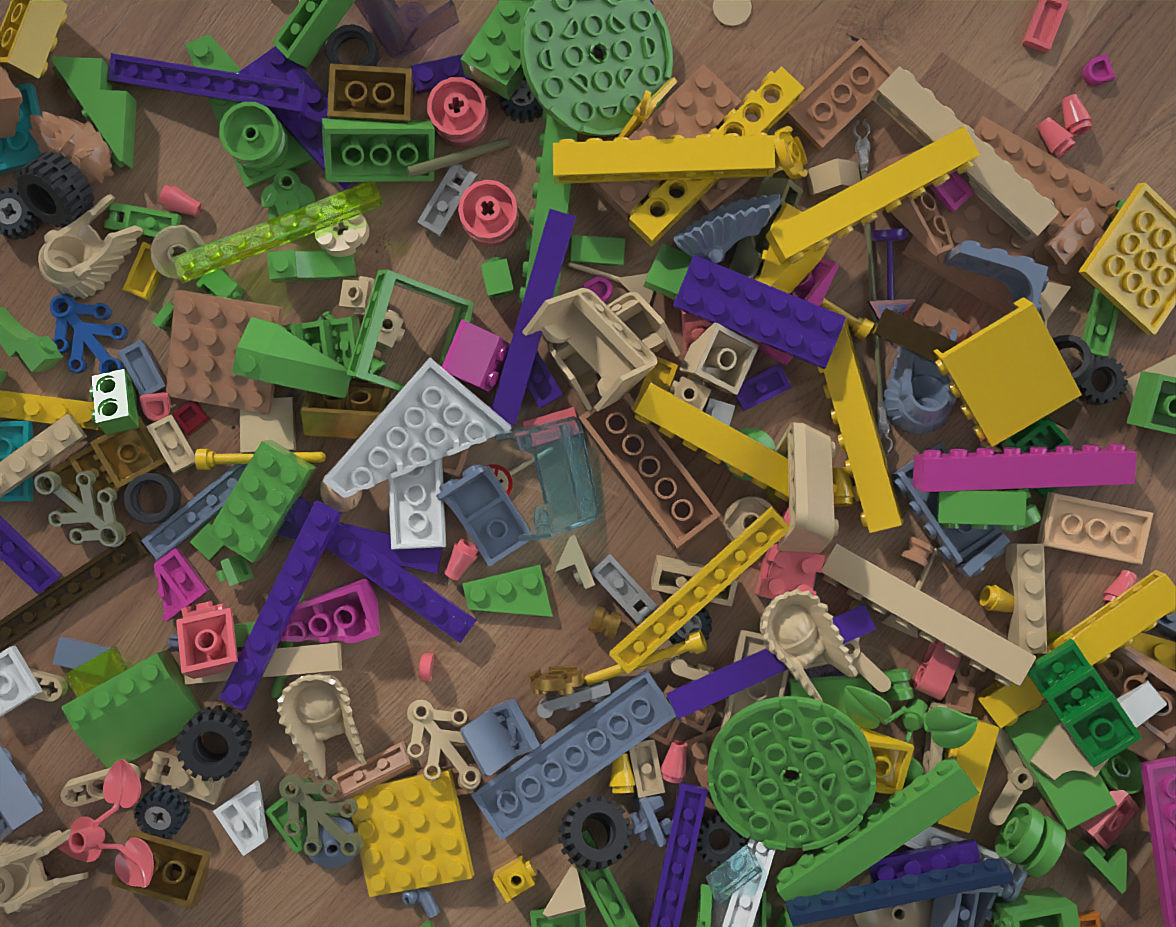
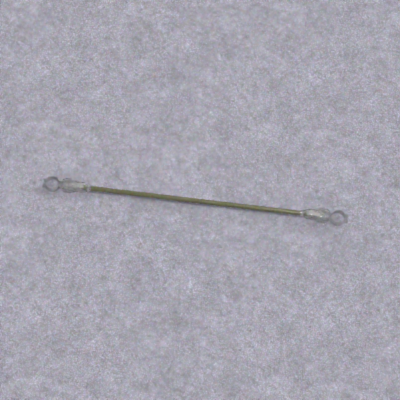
M857 119V124L853 128V135L858 139L855 143V154L858 158V166L863 180L866 178L865 176L870 164L869 153L871 151V143L866 138L870 133V126L865 120L862 124L867 128L868 134L864 139H860L861 137L855 131L856 126L860 122ZM870 222L865 225L871 301H876ZM872 311V322L875 323L873 326L874 331L878 320ZM873 334L878 395L877 408L875 410L876 425L880 439L882 438L881 434H885V438L890 442V447L886 451V454L890 455L889 451L893 447V442L887 437L891 431V424L888 420L885 402H883L879 337Z

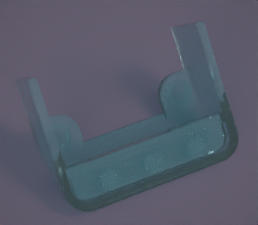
M576 417L560 418L495 435L496 440L515 437L516 445L522 453L533 452L544 503L538 505L534 510L533 521L535 529L519 535V541L552 539L591 523L598 518L600 512L598 497L582 425Z

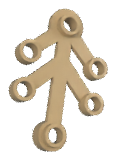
M426 700L412 702L407 710V718L413 725L411 743L407 748L408 757L412 760H417L422 756L424 746L421 740L425 728L431 736L427 765L423 771L424 778L429 782L438 779L441 772L438 766L441 749L459 773V786L466 791H472L477 788L481 781L479 770L475 767H469L451 744H466L461 733L442 730L434 722H451L453 726L461 727L467 720V713L463 709H456L453 712L435 710ZM423 709L426 715L420 717L416 714V710ZM461 714L463 721L457 722L454 719V715ZM417 746L420 749V753L414 755L411 753L410 748ZM434 768L437 775L430 777L427 774V770ZM467 773H472L475 776L473 782L466 780L465 775Z

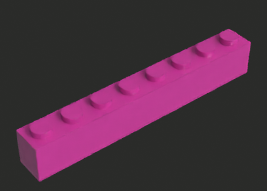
M1118 443L1108 444V448H1100L1099 445L1084 444L1082 449H1073V446L1057 445L1056 450H1047V447L1031 446L1029 451H1021V448L1004 447L1003 452H994L992 448H977L975 453H968L966 449H951L950 453L941 454L939 450H924V454L914 455L913 487L922 492L1135 484L1137 452L1126 449L1125 444Z

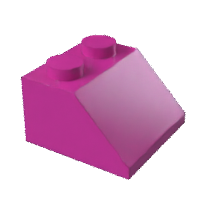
M461 320L442 368L461 382L491 393L499 380V372L503 362L506 361L510 343L493 333Z

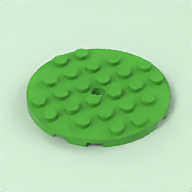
M533 0L524 18L520 38V55L527 83L543 109L554 120L572 131L596 137L620 134L632 118L634 110L642 101L645 91H650L652 97L671 79L673 51L670 34L660 10L656 11L649 0ZM594 46L599 47L603 51L602 61L596 59L591 54ZM664 97L656 104L657 107L654 110V112L657 110Z
M782 696L753 703L736 713L724 724L715 737L709 753L707 768L709 791L718 812L736 832L747 839L751 837L763 842V846L783 851H786V848H803V851L836 842L850 833L862 821L863 814L869 804H872L877 786L876 764L868 740L860 728L847 715L831 705L818 700L798 696ZM788 769L799 772V775L794 779H788L784 776V773Z

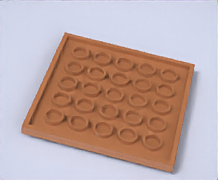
M982 116L973 129L975 135L982 142L990 144L994 148L995 154L1002 160L1011 163L1015 172L1023 179L1029 180L1042 197L1050 199L1055 205L1054 208L1059 213L1037 237L1027 242L975 193L953 212H950L940 200L937 209L939 215L946 219L954 247L961 242L971 240L979 242L981 247L986 249H1003L1008 252L1007 255L1013 257H1030L1035 260L1034 263L1048 267L1046 276L1049 278V283L1068 286L1085 257L1078 250L1066 265H1058L1044 247V244L1079 207H1086L1102 228L1108 218L1107 210L1115 206L1120 195ZM912 234L902 251L903 255L1003 313L1009 314L1013 311L1011 292L1002 282L943 264L947 252L934 256Z

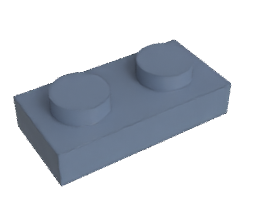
M999 533L972 551L962 562L955 566V569L963 576H976L985 569L986 566L984 564L987 561L1002 555L1006 550L1005 546L1011 541L1004 533Z

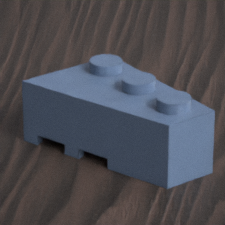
M997 885L934 898L929 927H982L985 919L990 921L993 914L990 911L997 895L1001 897L1004 888Z

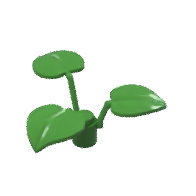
M846 685L844 690L846 713L856 725L867 729H875L879 726L880 722L888 724L902 715V722L908 729L904 742L909 743L913 731L920 729L924 724L925 731L932 732V740L937 745L949 749L959 748L972 738L978 724L977 717L965 715L951 708L935 707L929 711L927 704L919 699L910 700L907 706L902 705L900 710L891 715L892 709L890 705L879 695ZM911 758L903 789L910 785L915 778L924 775L923 767L914 758Z

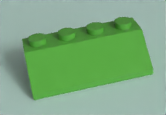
M322 118L326 182L434 181V171L411 178L407 172V167L434 159L435 128L430 119H410L409 123Z

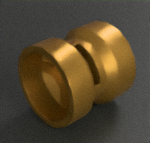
M597 605L588 631L594 633H602L604 631L605 637L613 640L622 614L613 612L609 615L605 608Z

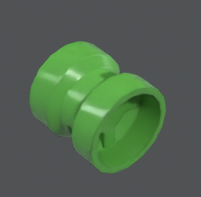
M910 669L883 671L891 680V687L885 692L887 700L899 701L914 697L913 688L910 687L908 682L911 679Z

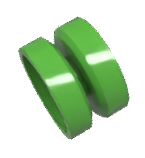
M257 102L239 103L232 106L224 114L220 122L219 137L223 147L243 167L252 171H266L276 167L284 159L288 150L286 130L266 106Z
M1027 803L1019 804L1013 808L1005 822L1000 826L995 842L996 854L1010 864H1017V867L1028 875L1041 877L1055 865L1062 853L1066 838L1065 828L1049 816H1043V813Z

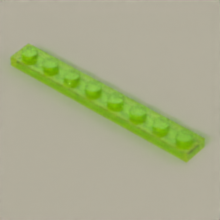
M375 182L363 183L173 257L178 278L182 283L188 282L381 207L384 203Z

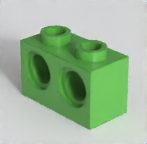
M125 369L92 376L93 387L90 388V396L95 408L92 411L94 424L99 426L106 435L138 428L135 385Z

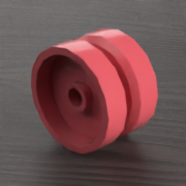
M463 77L448 78L439 82L432 89L427 100V112L436 134L444 142L453 146H468L477 142L485 134L489 124V112L481 89L474 82Z
M478 181L468 187L461 196L458 208L460 220L465 231L473 241L480 245L493 247L502 245L513 237L518 229L520 216L515 196L507 186L499 181Z

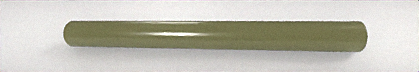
M506 137L409 166L407 167V172L410 178L509 148V142Z

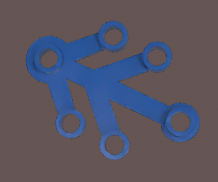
M60 294L51 300L50 311L57 319L55 337L52 341L57 345L60 353H66L71 348V343L66 338L68 322L74 328L71 358L67 363L68 369L71 372L81 374L87 369V362L83 359L85 343L99 359L101 374L111 372V367L115 364L118 367L117 371L125 369L123 362L111 357L94 335L111 336L116 340H124L128 336V329L119 323L113 325L84 323L77 315H94L98 319L107 320L112 315V310L108 305L103 303L96 305L79 304L73 297L67 294ZM64 304H68V309L66 312L62 311V307ZM104 307L106 312L103 316H100L99 310ZM117 328L122 329L120 336L115 334ZM63 340L64 347L59 349L58 343ZM76 361H80V368L76 370L74 364Z

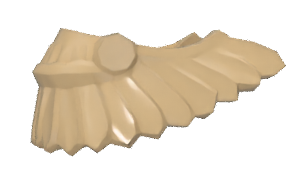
M111 194L105 196L91 210H88L71 224L59 231H49L44 236L46 243L39 251V269L43 277L63 294L73 298L80 297L85 299L88 296H94L97 290H104L105 282L111 281L112 274L119 270V265L125 262L124 256L131 253L130 248L137 244L136 239L143 233L141 227L132 226L116 233H110L104 241L101 240L99 234L89 224L113 202L115 197Z
M795 589L775 597L765 608L760 620V631L765 640L764 646L771 654H775L785 664L795 680H798L809 696H812L814 700L823 702L805 673L804 667L812 663L818 655L822 654L827 663L832 664L848 677H856L858 672L852 665L853 659L848 654L849 649L842 645L844 638L839 634V629L833 624V616L827 613L828 605L820 603L819 597L813 596L809 590L801 592L800 589Z
M322 672L308 673L282 690V696L277 700L279 705L277 712L281 716L279 723L286 726L285 733L291 736L293 745L297 747L298 753L303 754L304 762L308 763L309 770L315 772L317 780H323L326 775V748L322 740H327L343 732L347 736L361 766L367 764L358 736L359 732L352 717L353 710L350 706L351 700L346 687H342L340 681L335 676Z
M72 829L66 830L63 833L58 830L53 833L49 832L44 836L39 834L24 840L17 838L12 843L9 841L2 843L0 846V913L6 912V914H9L11 912H20L21 910H30L32 905L40 904L43 899L77 885L80 880L89 878L88 872L47 881L41 857L49 854L51 850L67 841L73 832Z

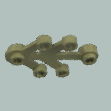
M85 470L76 476V483L80 486L82 501L61 484L60 476L52 471L39 474L35 478L34 485L39 493L44 495L54 493L76 511L66 512L63 509H57L51 512L48 520L52 526L59 527L63 524L90 522L97 528L88 530L83 526H78L72 529L69 537L73 543L80 544L84 541L100 540L103 545L109 547H117L124 543L126 530L121 523L116 521L113 502L117 499V493L110 487L98 492L97 499L102 504L103 519L97 514L92 489V485L96 482V476L92 471ZM84 475L88 478V483L84 481ZM105 493L109 495V500L105 498ZM56 514L60 516L61 522L57 520ZM77 531L82 535V539L78 537Z
M290 774L281 781L279 786L281 796L288 801L289 821L284 826L285 833L290 837H295L303 830V822L300 820L301 804L307 810L308 841L304 844V852L307 855L315 856L323 847L319 833L320 823L340 843L341 852L345 856H357L365 844L362 835L357 832L347 833L327 814L340 813L343 817L349 818L357 812V802L350 798L345 801H314L308 794L320 793L324 798H331L338 792L337 782L332 779L325 782H306L303 777ZM289 785L295 787V793L291 792ZM326 785L332 787V793L326 791ZM345 804H349L352 807V812H348L345 809ZM291 823L297 826V831L291 829ZM310 843H314L317 850L311 849ZM347 843H351L354 846V850H350L347 847Z

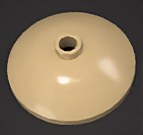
M869 872L860 880L859 886L871 884ZM934 899L854 914V918L859 927H929ZM897 909H902L901 915L894 916V912Z

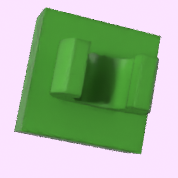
M241 555L220 561L223 570L216 572L219 582L228 580L230 586L254 578L247 559Z

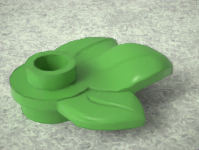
M291 170L279 171L275 175L273 183L267 186L261 195L262 207L271 208L275 206L280 217L287 223L291 222L296 216L299 207L314 210L316 205L315 196L311 188L302 184L299 176ZM284 179H290L292 181V184L290 186H284L282 185V181Z

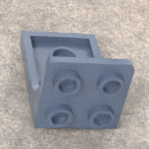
M971 240L961 242L946 253L943 264L996 279L1009 289L1013 303L1024 297L1034 303L1037 311H1040L1041 303L1038 301L1049 279L1046 276L1047 266L1034 263L1035 260L1030 257L1007 255L1008 252L1003 249L992 248L990 250L983 248L979 242Z
M475 464L462 472L464 476L462 479H452L440 486L441 492L436 497L438 500L444 501L452 509L490 567L535 538L491 467L481 466L480 464L476 466Z

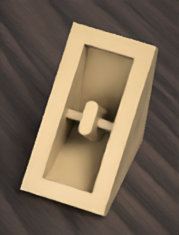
M839 158L807 169L808 173L806 175L809 197L839 193L861 181L858 162Z
M573 864L542 913L548 920L587 911L578 869Z

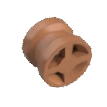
M910 536L908 540L909 546L907 550L902 552L901 556L917 565L926 567L928 564L927 558L929 554L934 552L935 547Z

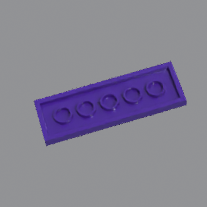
M275 46L238 73L303 83L310 87L305 114L273 108L268 109L325 172L322 118H328V96L298 63L287 59ZM359 182L334 183L343 193H346Z
M693 255L672 306L712 324L714 322L739 335L822 369H825L846 319L845 316L696 255Z

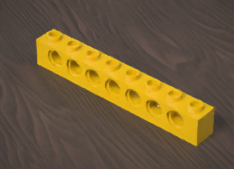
M782 66L775 73L770 71L762 80V86L756 92L751 90L743 99L742 103L744 104L738 110L732 109L723 121L725 123L719 129L714 127L708 134L712 137H723L729 133H736L740 136H750L757 132L767 133L801 99L805 88ZM773 96L777 102L768 103L764 97ZM753 114L758 118V121L750 122L745 116ZM721 178L667 180L662 186L657 184L649 192L648 196L650 198L643 205L638 203L630 211L629 226L652 247ZM672 189H680L683 192V196L674 198L669 192ZM655 207H659L665 213L661 217H655L650 211Z

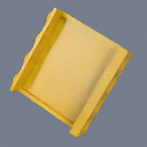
M1024 297L1013 303L1016 310L943 354L938 349L934 351L938 358L935 362L936 367L943 376L947 374L951 381L947 384L948 388L955 398L960 397L963 402L960 406L963 414L968 420L972 418L976 425L972 427L975 435L980 441L985 439L991 447L1082 395L1034 303Z

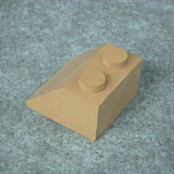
M714 322L690 345L680 370L701 379L704 383L720 391L737 395L759 345Z

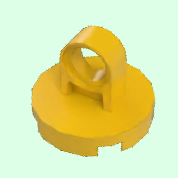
M785 126L778 129L774 135L776 159L774 173L784 170L791 180L796 181L805 177L808 173V170H803V165L807 164V158L799 137L793 138L790 134L793 130L792 127Z

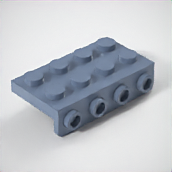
M943 441L928 449L939 450L941 454L950 453ZM914 459L891 474L895 479L893 481L895 488L901 495H906L910 501L908 507L916 517L920 516L925 523L923 526L924 531L932 540L935 539L940 546L938 549L939 553L947 562L959 564L963 561V557L1003 531L1000 529V525H989V529H973L971 524H960V528H944L943 523L937 522V491L922 492L913 487Z

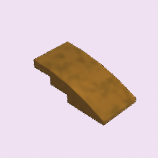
M139 416L138 428L109 435L105 434L90 442L91 445L68 457V461L50 471L58 474L61 478V484L81 501L82 496L80 486L76 483V476L85 470L92 471L96 476V482L92 485L95 505L98 507L101 505L97 499V494L100 490L110 487L118 495L126 490L129 482L136 476L153 473L167 462ZM84 475V481L88 483V478ZM105 493V498L109 500V495ZM63 501L69 512H76Z

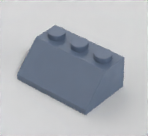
M1 746L0 841L43 811L40 797L35 792L31 793L26 785L27 779L22 771L15 769L11 763L13 761L11 754L6 748L2 749Z

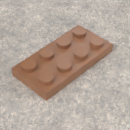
M860 38L802 94L801 99L785 115L821 151L873 101L871 98L894 71Z

